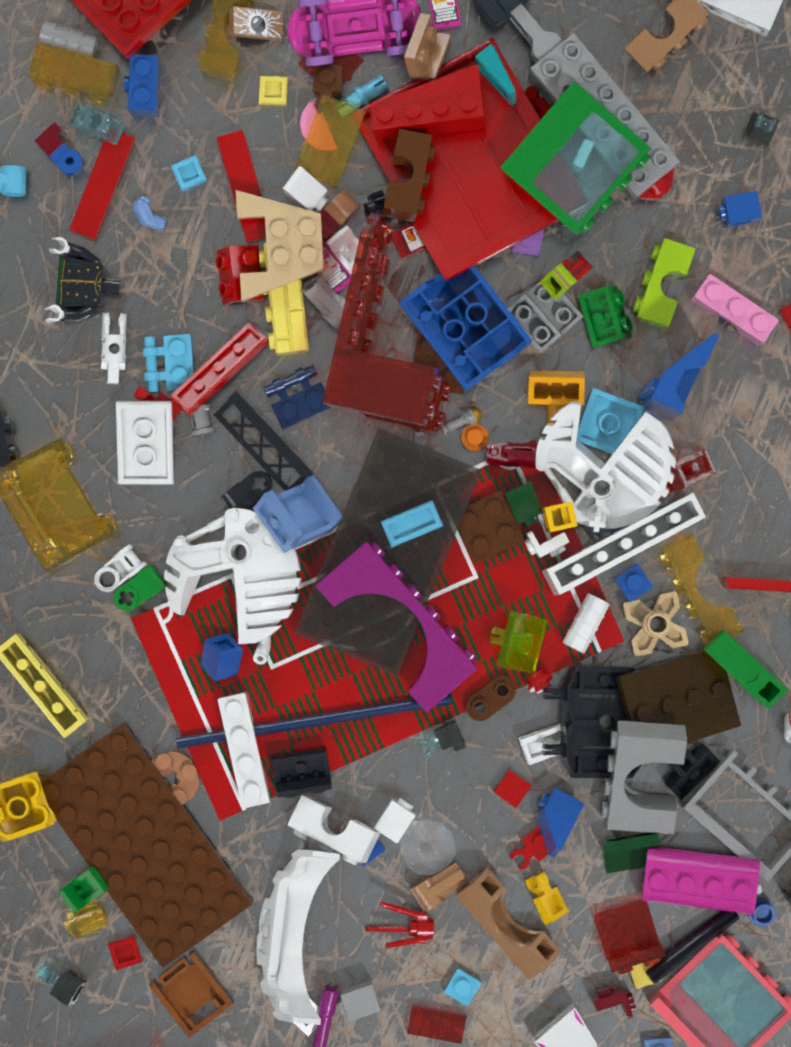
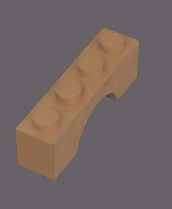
M487 868L469 880V883L455 896L529 980L546 970L561 951L544 931L526 929L509 915L504 904L506 888L492 871Z

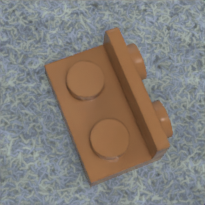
M420 13L404 55V60L410 78L433 81L438 77L451 37L450 34L437 32L430 14Z

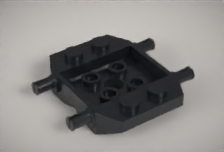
M572 666L562 687L544 688L543 693H554L543 694L544 700L560 699L561 742L559 744H543V749H553L542 750L543 756L559 755L572 778H610L611 772L607 771L608 755H613L614 750L579 749V746L610 747L611 731L617 730L618 721H627L622 699L580 698V694L620 695L616 677L636 671L635 667ZM604 715H608L612 719V726L604 731L599 723ZM642 765L634 768L626 778H633Z

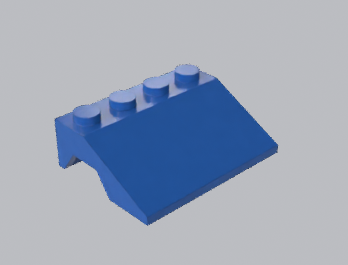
M475 266L447 280H444L441 273H439L398 302L465 392L503 366L532 342L531 338Z
M712 334L658 377L654 376L650 382L645 383L638 397L642 400L640 405L645 407V410L668 421L682 414L685 409L684 403L701 368L705 367L719 335Z

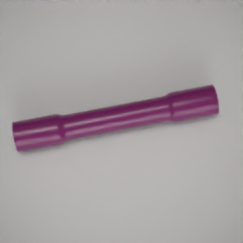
M323 987L318 1009L321 1024L316 1026L312 1047L327 1046L331 1022L335 1014L339 995L338 989Z

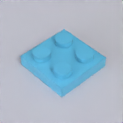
M593 388L578 426L577 440L584 445L612 455L642 417L645 407Z

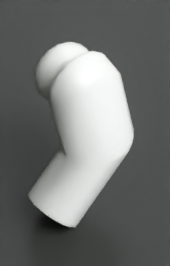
M271 636L258 642L253 656L255 663H266L271 648Z

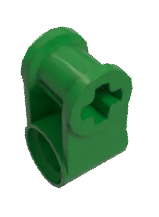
M150 564L115 591L113 596L114 603L121 610L131 611L160 593L167 585L154 566ZM123 591L128 594L133 593L131 605L120 603V600L123 598L121 595Z

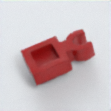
M539 825L521 839L525 847L514 849L509 857L511 860L517 855L524 857V862L518 866L522 871L529 866L530 859L533 856L540 862L548 855Z

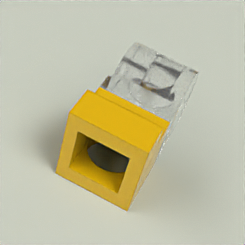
M572 501L542 508L546 532L578 526Z

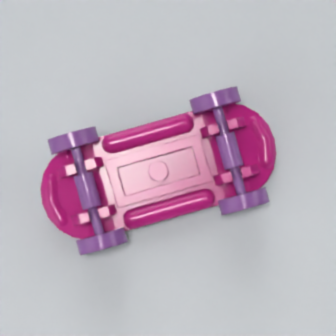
M298 0L299 8L294 11L289 19L287 35L294 50L300 55L307 57L305 58L306 66L334 63L333 57L381 50H387V56L406 53L417 20L422 12L415 0Z

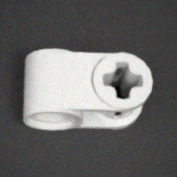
M128 544L97 571L94 578L95 584L101 591L114 592L131 580L135 574L147 567L148 564L142 562L133 552V546ZM126 557L130 560L134 567H132L128 563V561L125 559ZM106 572H112L115 576V583L113 586L106 588L101 584V577Z

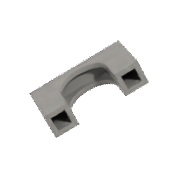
M631 721L617 722V730L611 731L610 748H614L613 755H608L607 771L611 772V777L605 779L604 794L608 795V801L602 802L601 812L602 818H606L607 830L674 834L677 816L675 795L642 793L631 788L625 779L634 768L645 763L684 765L687 746L685 725Z

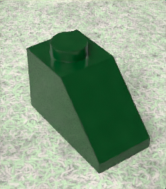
M531 481L503 494L517 525L523 523L524 527L540 521L537 515L542 514L543 511Z

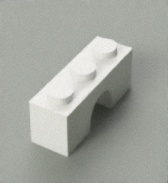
M301 795L287 824L294 828L293 834L305 840L311 837L319 841L318 847L331 853L333 849L342 853L341 858L353 865H357L358 862L367 863L380 832L358 820H350L345 831L336 835L328 826V816L332 807L309 795Z

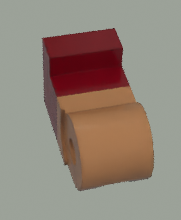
M346 190L340 192L320 212L322 239L325 243L349 221L361 206Z

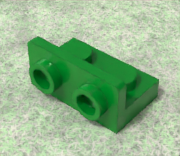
M617 285L605 286L578 295L593 348L632 338V323L625 314L623 307L625 304L624 295Z

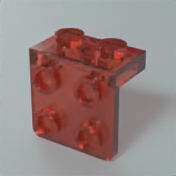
M639 899L597 912L594 915L596 927L611 972L617 971L618 974L628 973L634 970L633 966L641 963H644V966L654 965L660 962L661 957L665 956L646 901Z

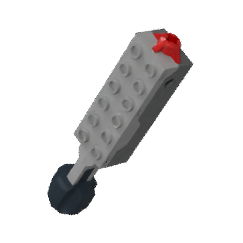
M473 0L476 8L491 26H499L510 20L531 45V59L535 65L530 68L528 78L551 106L556 103L575 81L651 147L652 150L648 153L651 159L641 170L636 167L632 171L630 176L633 179L622 191L632 204L638 199L658 200L672 188L674 169L680 161L574 33L563 41L557 33L544 31L524 7L529 0ZM596 113L590 114L574 133L582 143L586 139L595 143L590 153L613 181L620 176L638 155V150Z

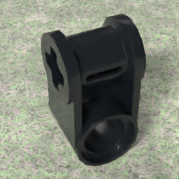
M255 471L230 488L220 499L228 509L241 508L250 510L264 493L271 490L272 478L264 471ZM255 476L257 478H265L266 481L263 483L264 490L253 488Z

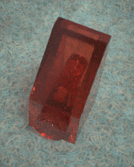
M706 448L676 460L675 468L671 466L670 470L674 473V479L672 484L667 482L668 494L717 474Z

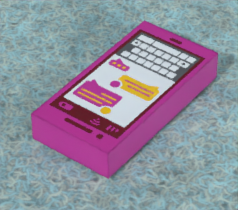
M429 0L432 22L437 31L461 27L457 0Z
M322 239L324 271L314 275L321 276L338 294L352 283L354 279Z

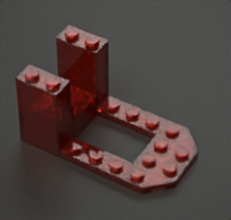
M370 212L367 223L371 225L369 229L363 228L360 234L322 403L343 415L437 434L438 428L443 429L446 413L442 412L444 401L449 402L452 386L448 385L449 380L438 375L439 370L435 367L370 354L372 349V341L369 340L371 329H376L378 314L375 313L377 302H382L384 287L381 284L383 276H387L390 269V260L387 257L388 246L392 237V228H390V224L382 214Z

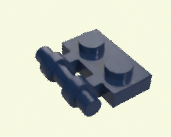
M314 365L304 369L302 367L297 368L295 373L282 379L278 377L272 380L273 383L263 387L267 397L278 393L281 399L271 404L282 430L333 408L322 383L319 382L311 386L308 381L309 378L317 375ZM301 383L303 390L288 397L285 389Z

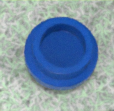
M757 899L754 915L748 914V917L756 926H768L776 917L775 906L767 899Z

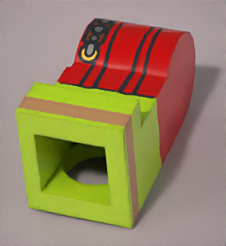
M577 251L570 258L552 269L540 281V284L556 301L593 267ZM552 277L562 287L561 290H558L552 286Z

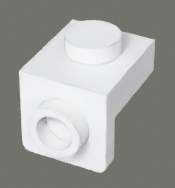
M349 226L336 231L326 241L330 250L351 276L373 260L371 254L355 237Z
M530 531L526 533L528 539L524 541L531 556L536 554L538 558L548 553L551 557H554L565 551L564 545L569 543L564 532L539 545L533 532Z

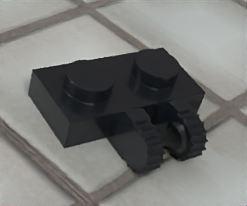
M703 743L692 753L686 748L685 758L687 759L684 765L668 764L674 771L664 783L681 801L720 762Z

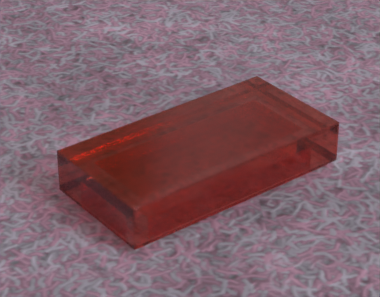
M412 1005L407 1034L462 1044L467 1015Z

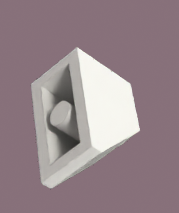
M301 166L297 168L283 187L285 197L298 207L320 213L329 201L326 198L328 190Z

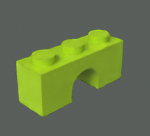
M666 238L661 241V244H655L650 258L655 260L652 270H646L642 285L646 286L643 297L638 295L633 307V311L637 312L635 320L664 330L669 328L678 301L664 295L661 290L662 278L667 275L684 278L688 273L696 248Z

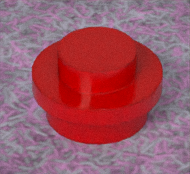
M545 669L535 672L526 680L528 691H536L537 694L543 692L544 688L551 686L549 681L553 676L551 673H547Z

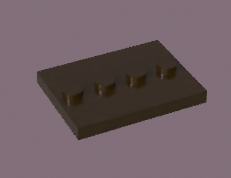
M705 650L616 677L627 721L685 725L687 743L741 726L727 671Z

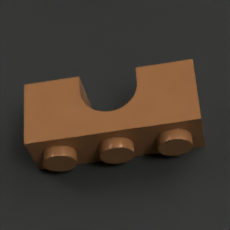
M672 0L665 8L675 21V27L670 34L657 36L645 26L625 46L629 54L646 72L651 68L657 71L668 60L665 55L672 48L678 51L688 41L685 36L692 29L697 32L709 21L706 18L709 10L699 0Z

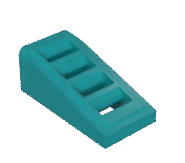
M490 44L476 55V64H478L479 72L513 106L517 103L515 88L495 48Z

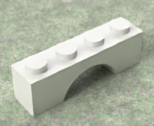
M247 691L218 698L242 809L270 803V791L259 754Z

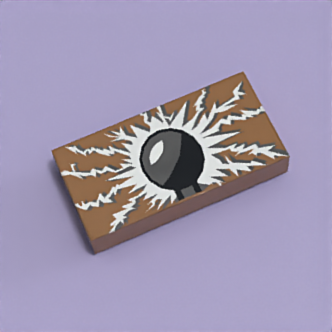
M233 6L229 8V35L280 41L283 39L282 12Z

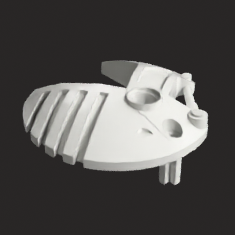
M572 401L557 411L551 418V420L556 422L546 424L542 431L547 436L540 437L535 463L539 471L545 472L563 503L572 501L577 523L594 527V532H599L600 528L624 527L648 516L661 504L660 496L662 495L665 498L669 492V488L666 486L667 482L672 484L674 479V473L670 470L671 466L675 468L676 457L669 450V446L674 449V444L670 433L661 419L646 410L609 460L604 463L577 440L581 402ZM550 468H555L581 489L574 500L565 487L560 484ZM604 480L610 486L606 489H601L595 483Z
M241 508L228 509L224 516L208 523L207 526L187 536H177L167 556L166 564L171 566L172 570L171 572L165 570L164 579L171 583L172 589L168 586L165 587L166 595L172 611L179 615L185 614L202 575L233 570L238 644L257 643L274 634L281 628V626L276 625L282 619L290 617L294 609H289L292 602H297L299 594H295L296 587L301 586V578H297L296 571H301L295 548L284 553L256 512ZM225 526V538L222 541L197 545L190 543L209 532L212 533ZM239 545H243L247 552L242 560L236 555V549Z

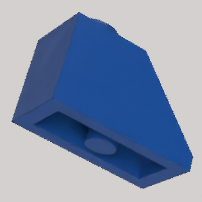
M556 787L549 795L544 793L537 805V808L541 810L536 818L548 854L553 858L562 850L584 806V803Z

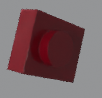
M612 986L604 987L597 990L596 995L591 996L596 1011L623 1004L627 1018H634L632 1010L636 1009L632 993L626 994L624 987L613 989Z

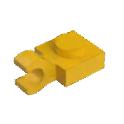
M544 872L536 877L533 875L525 880L528 889L538 896L533 901L545 925L553 923L569 912L558 887H550L548 877Z

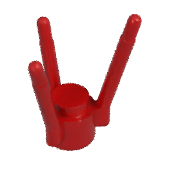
M381 902L380 906L414 917L415 919L409 920L408 926L365 927L367 932L408 933L409 937H414L386 943V948L416 943L426 944L427 940H432L434 935L433 918H427V912H416L386 902Z

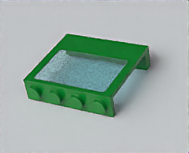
M574 81L502 164L500 169L572 232L578 235L580 231L585 234L596 221L592 218L599 210L604 213L614 201L611 197L618 188L623 191L633 178L630 176L632 171L636 167L641 170L651 159L648 153L652 149Z

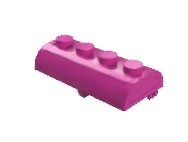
M654 846L648 847L642 901L754 915L760 859Z

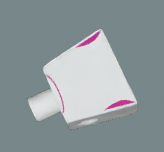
M573 1003L533 1036L534 1043L538 1047H598L595 1038Z

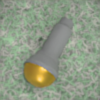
M469 406L462 415L445 422L441 427L444 433L466 424H478L482 419V412L476 406Z

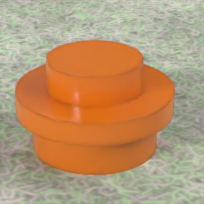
M480 424L466 426L461 434L462 444L470 451L482 450L489 440L487 430Z

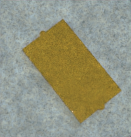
M323 94L295 171L301 166L317 181L320 180L337 187L366 111L347 104L346 100L339 101Z

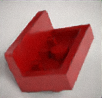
M258 245L227 246L217 250L216 267L219 270V294L222 297L223 305L242 302L240 273L261 272ZM264 294L244 302H255L265 300Z

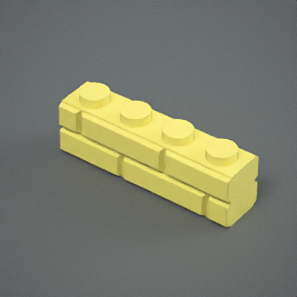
M264 243V251H259L261 268L266 267V272H268L266 243ZM302 280L264 294L269 295L270 306H265L267 322H272L273 333H268L270 350L275 349L277 356L310 352Z
M21 633L15 634L0 646V660L63 738L70 736L89 720L88 716L67 690L61 688L62 684L33 648L27 646L28 642Z

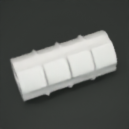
M588 593L580 605V609L576 617H574V621L562 643L585 654L596 630H598V626L602 619L605 618L604 615L610 604Z

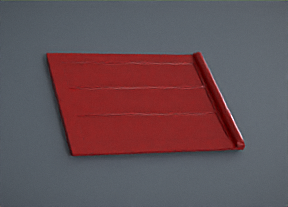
M494 38L442 64L437 77L438 79L476 65V55L492 44L515 88L517 102L513 106L510 105L480 73L486 128L432 135L430 145L435 146L433 161H427L425 170L430 172L428 187L422 188L420 196L425 198L422 215L417 214L413 225L444 280L461 274L559 221L558 218L500 169L502 164L538 124L540 118L502 55ZM414 79L351 113L387 179L391 182L405 183L411 179V174L404 166L392 164L396 140L376 142L372 128L370 104L430 82L428 80ZM558 151L534 179L533 183L570 215L584 208L589 202Z

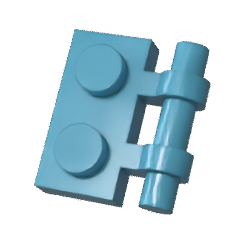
M191 334L163 336L164 347H156L155 337H144L145 348H142V355L146 358L147 373H144V382H147L148 393L159 392L158 381H166L168 392L175 391L194 373ZM157 357H165L166 372L157 371Z

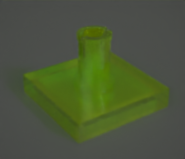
M510 611L506 630L494 627L491 631L492 634L500 635V638L490 636L492 644L501 646L497 666L534 674L548 620Z

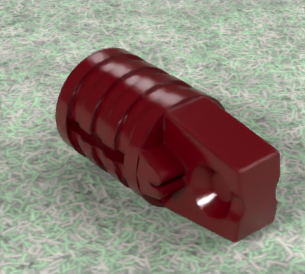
M504 442L487 444L486 463L505 467L535 468L536 443Z

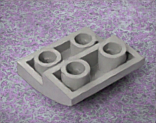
M551 278L552 286L558 290H561V288ZM540 282L508 309L531 338V343L540 353L544 352L584 317L583 313L565 293L555 301Z

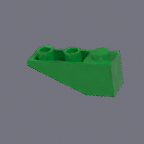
M724 629L704 648L720 666L768 709L788 691V688L776 673Z

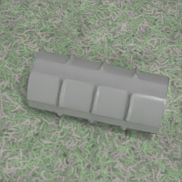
M44 21L39 36V45L91 60L95 57L99 43V36L49 21Z

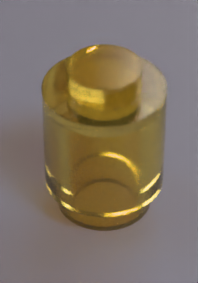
M91 904L76 913L71 912L68 914L69 920L64 921L69 936L75 935L77 940L102 930V927L108 925L101 904L96 906Z

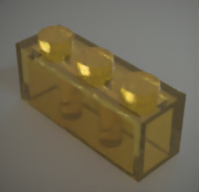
M36 44L28 77L32 82H35L34 86L50 90L52 86L60 88L61 93L77 96V93L88 95L87 99L104 103V99L109 101L113 99L120 69L116 63Z

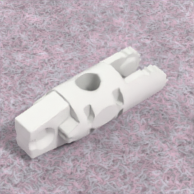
M102 313L100 369L107 370V384H118L119 370H125L127 314L120 313L118 317L119 335L109 334V313ZM111 344L118 347L117 354H112L109 351Z

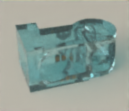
M77 105L69 127L86 135L94 136L117 145L126 122L110 112Z

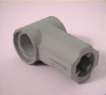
M319 275L311 278L302 290L308 300L320 311L321 317L335 331L340 329L356 313L353 307L341 295H337Z

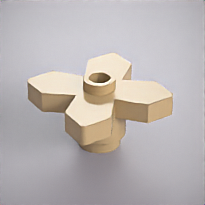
M672 591L659 594L652 610L639 599L622 604L625 619L641 627L630 640L634 656L651 654L658 639H661L671 648L688 645L686 629L671 622V618L680 608L677 592ZM654 618L658 619L660 623L657 629L650 627V621Z

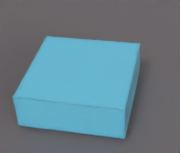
M196 155L170 165L182 192L207 182Z

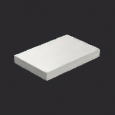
M117 401L118 484H174L172 401Z

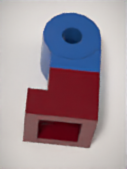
M54 122L34 141L63 173L68 176H76L82 172L84 161L77 151L69 149L60 140L64 132Z

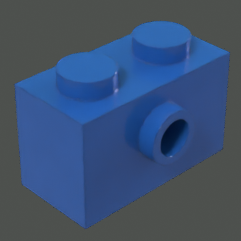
M133 54L130 57L129 76L124 77V93H129L128 110L131 116L159 117L161 62L158 55Z

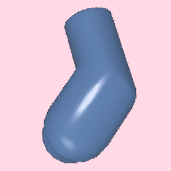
M143 195L137 197L133 202V211L139 223L164 232L167 219L152 213L148 197Z

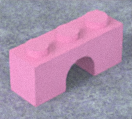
M711 274L704 279L690 300L711 315H718L736 327V332L757 346L762 345L779 321Z

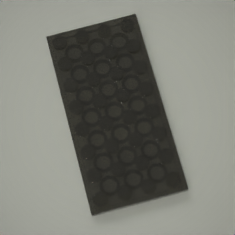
M378 428L294 634L397 676L419 624L416 615L400 601L381 594L353 596L333 607L317 589L316 584L368 540L370 544L376 542L386 553L383 559L389 565L394 563L402 571L404 576L401 579L407 586L413 584L422 594L419 600L426 607L482 470ZM433 500L443 526L391 548L381 521Z

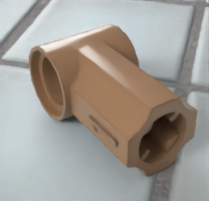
M454 862L434 876H427L410 888V891L423 912H428L440 905L445 900V897L460 889L469 881L457 862Z

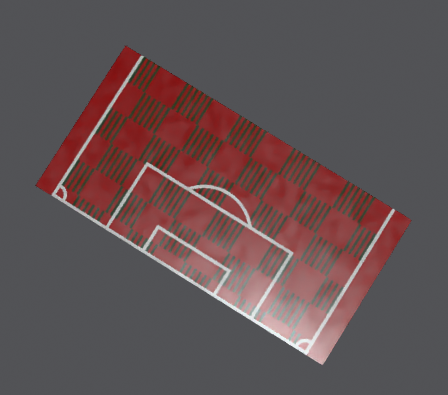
M534 439V440H532V441H530V442H527V443H528V444H532V443H536V441H535V439ZM484 461L336 527L331 533L296 547L295 550L301 571H296L297 578H301V586L296 587L295 594H299L297 602H292L289 609L294 610L289 618L282 619L276 625L281 626V628L271 635V648L265 664H257L253 660L258 642L239 644L243 648V653L237 675L214 681L200 664L205 639L229 633L238 643L233 573L195 589L184 615L174 613L169 602H166L131 618L182 737L224 730L218 698L246 691L254 725L414 699L409 694L408 688L419 677L427 657L425 632L416 615L400 601L381 594L353 596L333 607L316 587L320 580L366 540L370 544L376 542L386 553L383 559L389 565L394 563L402 571L404 576L401 579L407 586L413 584L422 594L419 600L427 608L431 605L441 616L438 620L444 628L450 626L458 635L459 639L456 642L463 650L468 647L478 660L474 663L478 669L450 692L452 702L450 705L433 707L427 713L423 709L256 736L271 798L277 796L271 755L326 747L330 772L467 712L466 702L468 698L498 676L510 678L514 682L516 689L528 685L526 682L527 678L541 669H545L547 673H555L624 642V638L610 607H608L604 615L605 618L602 619L598 626V630H596L585 654L562 643L574 621V617H576L580 609V605L588 593L607 602L596 576L560 595L554 596L542 573L543 570L584 549L574 527L548 532L542 513L537 515L540 521L527 527H524L523 523L518 524L525 540L528 539L526 533L532 531L540 545L564 532L569 540V543L564 545L565 551L554 557H551L548 553L538 558L536 554L531 556L523 541L505 549L506 553L502 554L499 552L500 555L497 557L493 555L478 563H474L451 513L470 505L473 500L477 502L479 497L483 499L500 490L505 494L530 481L541 508L562 504L563 501L557 494L555 487L545 472L539 471L536 468V463L535 468L488 464ZM433 500L443 526L391 548L381 521ZM500 685L497 688V693L501 696L505 695L508 691L505 685ZM478 702V703H476V704H475V708L478 707V706H480V705H482V704H484V703H483V702ZM227 741L187 747L219 821L248 809H242Z

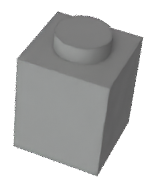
M372 980L341 990V999L337 1000L341 1015H347L349 1022L381 1011V1005Z

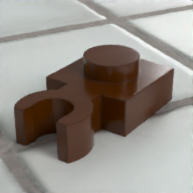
M342 65L315 66L313 92L315 95H320L315 101V108L318 113L322 112V106L326 103L330 104L331 113H336L337 103L334 96H342L344 68Z

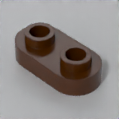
M498 676L468 698L466 702L468 715L476 721H484L514 699L516 695L514 682L505 676ZM500 685H505L508 689L507 693L503 696L497 693V688ZM483 702L485 710L477 712L475 710L476 703Z

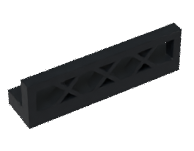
M235 391L228 398L229 401L214 416L284 491L301 485L313 472L240 394ZM232 405H235L241 412V424H229L222 415ZM244 416H245L252 424H244ZM233 427H241L240 435ZM244 427L256 428L260 432V444H248L244 440ZM263 436L270 444H263ZM252 447H259V455ZM263 448H275L279 452L278 464H267L263 460ZM282 456L289 464H282ZM270 467H278V475ZM282 468H294L301 477L288 487L281 479Z

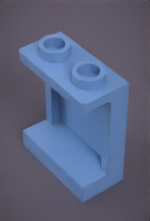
M313 474L308 476L301 485L277 495L273 490L264 493L253 508L284 553L331 533L343 519V515L338 507L333 503Z

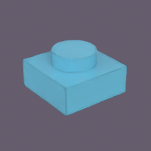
M457 967L445 987L444 993L468 1007L482 982Z

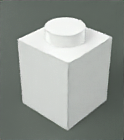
M392 798L375 823L374 829L395 843H398L416 816L415 812L412 811L414 806L402 798H399L398 801Z

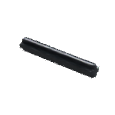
M722 911L646 971L650 981L654 984L661 981L739 920L737 912Z

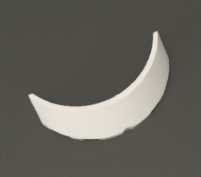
M298 849L291 854L293 858L284 870L277 871L272 880L274 888L271 896L264 899L259 919V933L257 935V965H262L263 980L260 982L263 994L268 995L275 1010L273 1015L277 1020L320 1025L321 1018L311 1003L304 979L302 961L303 935L313 896L323 877L340 860V854Z

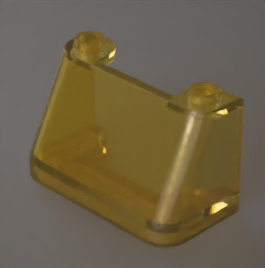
M61 438L4 466L0 471V497L39 564L47 573L59 569L117 533L113 519L102 512L96 514L69 468L72 464L73 452L68 444H64Z

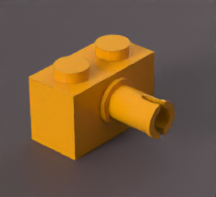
M529 370L528 404L548 405L547 424L554 423V420H551L552 416L564 405L572 401L581 402V405H584L585 372Z

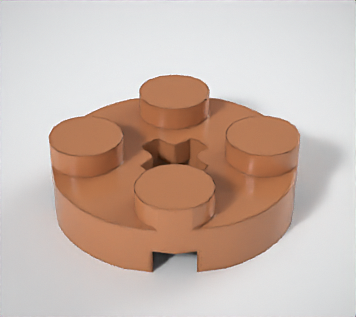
M171 751L162 753L152 760L164 779L166 774L177 773L176 778L180 782L179 784H173L171 789L181 805L195 796L200 786V775L192 758L184 753Z

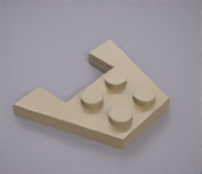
M236 190L237 219L265 218L268 272L240 273L242 302L324 271L321 213Z

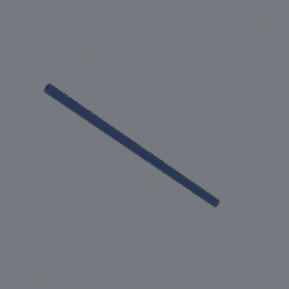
M450 693L434 707L452 704ZM415 699L258 724L254 725L255 735L260 736L423 708ZM225 730L176 738L178 749L227 741Z

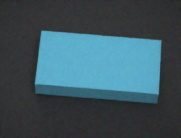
M433 500L381 521L391 548L443 526Z

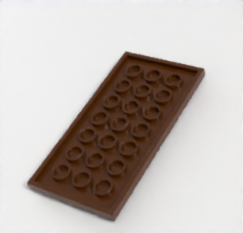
M125 723L118 726L41 782L47 803L55 814L57 822L91 868L94 865L109 886L107 892L162 969L253 904L250 897L184 805H181L173 794L169 784Z

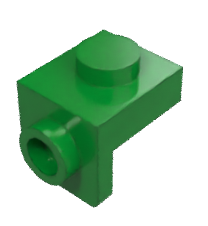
M93 865L60 889L59 894L71 911L76 913L107 891L109 886Z

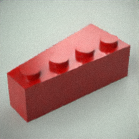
M478 64L370 104L372 128L376 142L397 140L399 129L437 135L486 128Z

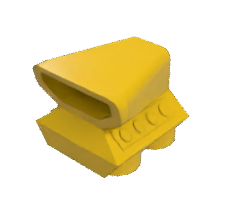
M37 771L0 783L1 842L47 828L57 822L55 814L47 803Z

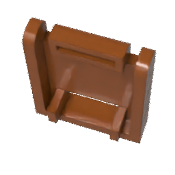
M194 950L189 953L190 958L194 962L192 965L186 957H183L158 977V980L163 985L162 988L155 981L149 984L151 990L188 1038L196 1034L234 1003ZM212 999L217 1008L197 1023L191 1014Z

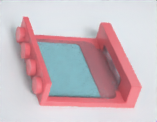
M720 934L700 949L648 999L650 1005L690 1047H762L791 1019V998L787 994L782 997L776 991L779 985L768 974L763 977L756 970L760 965L749 954L745 957L741 955L737 950L741 945L730 934L726 937Z

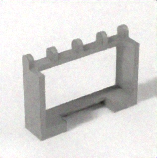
M733 749L727 757H722L720 762L680 806L738 857L758 859L695 804L727 767H730L791 821V806L786 810L772 797L778 790V787L773 784L767 791L761 788L751 779L757 771L754 766L744 773L732 762L738 755V752ZM791 839L768 866L760 861L759 875L768 882L791 856Z

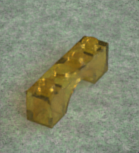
M213 0L211 14H214L212 25L207 24L204 40L208 42L206 50L200 52L197 67L201 68L200 71L203 77L235 84L241 56L240 52L226 38L229 8L233 6L245 7L254 5L255 0Z
M688 533L660 548L663 554L659 558L665 569H671L675 576V579L672 580L673 585L679 595L684 593L688 601L685 607L692 619L697 618L701 625L698 632L704 643H710L722 629L732 637L744 632L731 606H714L705 601L698 592L696 572L705 555L694 534Z

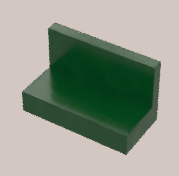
M646 832L601 840L606 873L646 867L648 847H658L660 845L658 833Z

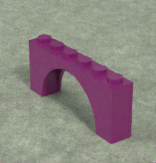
M366 540L320 580L316 587L333 607L353 596L381 594L400 601L416 615L425 632L427 657L422 672L417 680L408 688V692L427 713L478 669L474 663L478 659L468 647L464 650L456 642L459 637L450 626L444 628L438 620L441 616L431 605L427 608L419 600L422 594L413 584L407 586L401 579L404 576L402 571L394 563L389 565L383 559L386 553L376 542L370 544Z

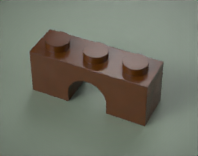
M399 129L392 164L407 168L411 174V179L405 183L389 181L382 216L414 223L417 214L422 215L425 198L420 197L422 188L428 187L430 172L425 171L427 161H433L435 146L430 145L432 135Z

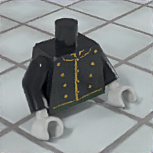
M62 237L51 238L59 242V249L49 248V251L52 254L63 253L64 255H59L56 305H51L44 309L51 310L54 313V318L45 319L46 323L50 324L59 320L69 322L82 321L95 314L99 307L104 306V295L120 296L121 279L106 278V268L101 265L100 258L84 247L67 243Z

